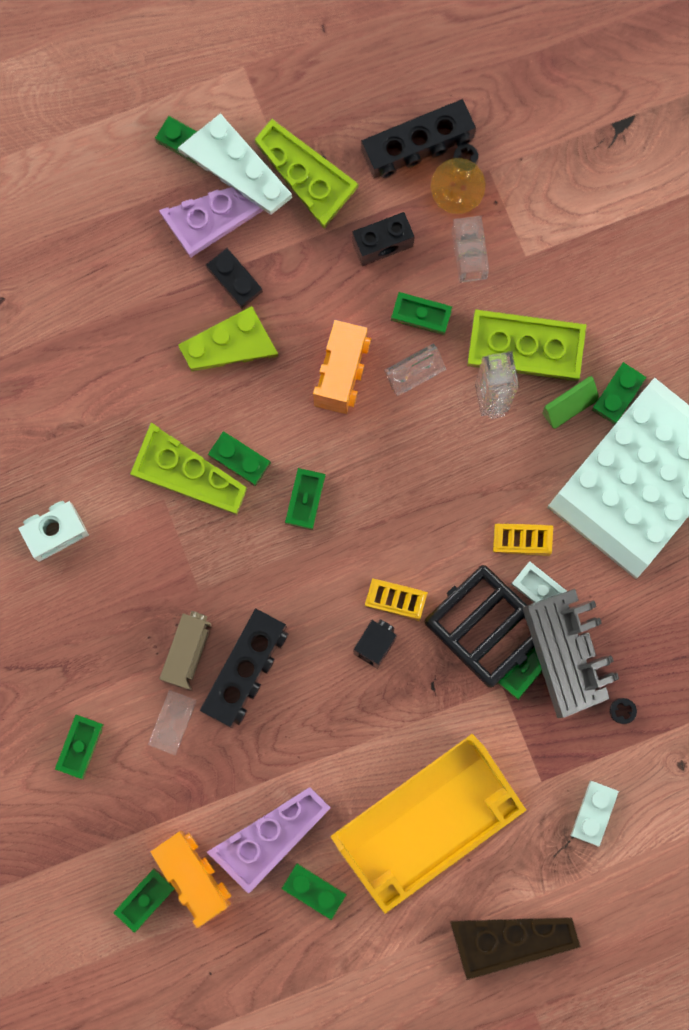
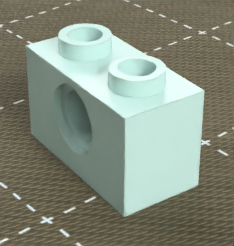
M64 501L55 503L49 507L50 512L42 516L38 514L33 515L23 522V526L18 528L33 558L38 562L89 536L80 516L70 501L67 503ZM58 523V533L48 536L46 533L48 525Z

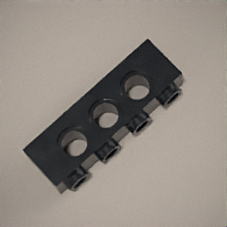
M460 99L361 140V152L373 178L376 179L380 176L381 178H387L395 174L397 169L405 166L407 168L414 167L426 157L431 155L432 157H438L444 154L448 148L469 144L475 137L476 126L464 100ZM446 127L451 130V133L443 135L438 132V129ZM415 138H423L426 141V143L423 145H416L413 143L412 140ZM391 148H397L401 153L397 156H392L387 151Z
M255 608L200 709L201 712L233 728L235 723L237 725L241 724L247 713V709L244 706L248 698L254 699L261 687L258 680L262 672L268 674L275 661V658L271 656L276 646L281 649L289 633L285 632L287 628L285 623ZM257 637H265L268 640V647L262 652H257L252 648V643ZM244 662H250L254 665L253 674L247 678L241 677L238 672L239 666ZM231 687L238 688L240 691V698L235 703H228L225 700V692Z

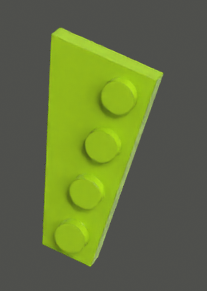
M273 119L268 122L255 138V144L325 229L357 190L358 183Z
M152 422L150 423L130 475L237 515L247 487L181 444L180 441L162 431Z

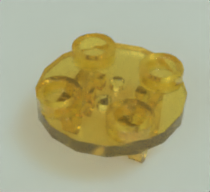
M454 158L447 160L436 169L432 176L431 192L433 199L440 208L449 213L462 214L470 212L480 204L485 195L486 182L484 174L475 163L468 159ZM451 182H455V187H451ZM465 185L466 190H461V186Z

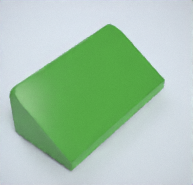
M589 376L545 405L542 414L553 429H556L598 401L599 395L593 377Z

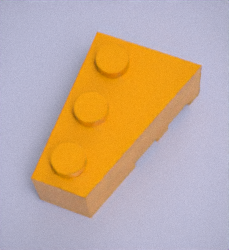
M334 320L324 363L321 365L319 372L321 375L318 386H315L313 392L314 407L347 414L349 407L354 408L358 391L353 390L355 381H361L365 364L360 363L362 354H368L371 344V338L367 337L366 327Z
M179 831L150 852L168 882L173 885L179 894L178 898L182 905H186L194 917V925L196 928H199L231 905L228 899L232 895L223 882L218 884L212 876L215 870L206 857L201 859L195 849L199 846L190 833L185 835L183 831Z

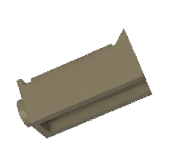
M191 611L190 615L182 614L159 678L160 680L192 691L188 680H193L210 632L207 630V627L212 628V624L206 621L208 616Z

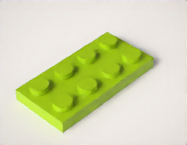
M475 309L467 366L579 381L587 324Z

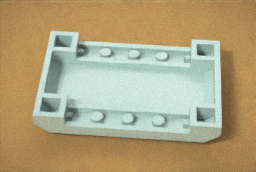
M656 378L649 383L547 507L635 579L648 567L689 516V405Z

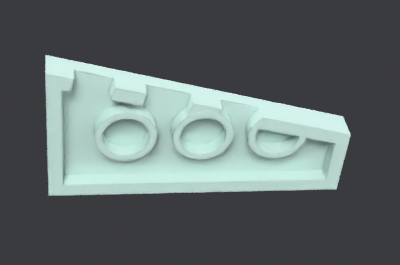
M221 113L178 147V151L181 154L193 159L200 167L206 171L209 170L219 177L222 182L241 192L244 197L270 215L292 198L291 192Z

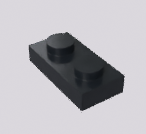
M228 248L206 264V268L241 309L263 292L261 286Z

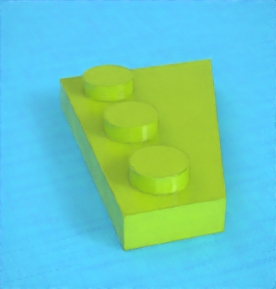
M252 306L178 344L191 371L225 366V364L241 361L243 363L254 361V359L265 357H279Z

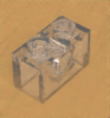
M482 216L454 219L452 235L459 283L487 279L489 264Z

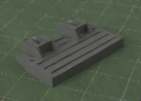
M575 589L522 607L557 718L567 717L610 699L607 688L602 686L619 679L616 672H610L604 676L597 677L596 669L614 662L611 655L588 663L586 662V659L596 656L589 632L578 635V633L599 626L602 622L599 617H593L580 623L578 614L592 610L596 607V603L592 600L569 608V604L579 601Z

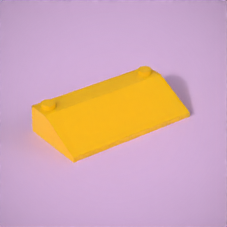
M471 734L330 837L385 914L527 810L485 746Z

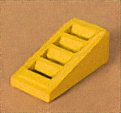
M494 524V553L550 556L552 554V525ZM503 531H509L508 546H502ZM515 532H520L519 547L514 546ZM526 532L532 533L531 547H526ZM538 533L543 534V547H537Z
M372 578L365 606L420 622L428 592ZM378 587L384 588L380 603L374 602ZM389 590L395 591L391 606L385 605ZM400 593L406 594L402 609L397 608ZM411 596L417 597L414 611L408 610Z

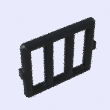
M481 565L458 588L454 585L447 592L448 597L425 618V625L489 688L494 687L516 665L520 667L528 659L526 655L535 647L530 635L491 674L479 663L523 618L526 620L522 607L527 605L486 565ZM484 579L495 591L460 625L449 633L439 621ZM504 598L515 611L478 647L469 653L458 641Z

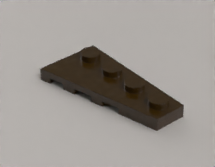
M571 917L450 921L466 980L581 947Z

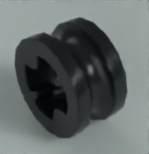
M471 144L459 145L454 151V166L463 172L473 170L478 161L479 154L477 149ZM466 152L467 156L468 154L472 155L470 163H465V160L463 162L460 161L462 153Z
M619 698L612 702L609 712L615 722L628 724L635 719L637 708L633 701ZM622 703L623 706H630L631 712H627L630 714L627 719L623 716L617 717L615 710H619L617 708L618 704Z

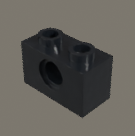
M405 212L352 231V243L362 266L414 247L415 236Z
M382 619L378 623L371 620L353 649V654L378 669L396 640L397 635L393 633L395 628Z

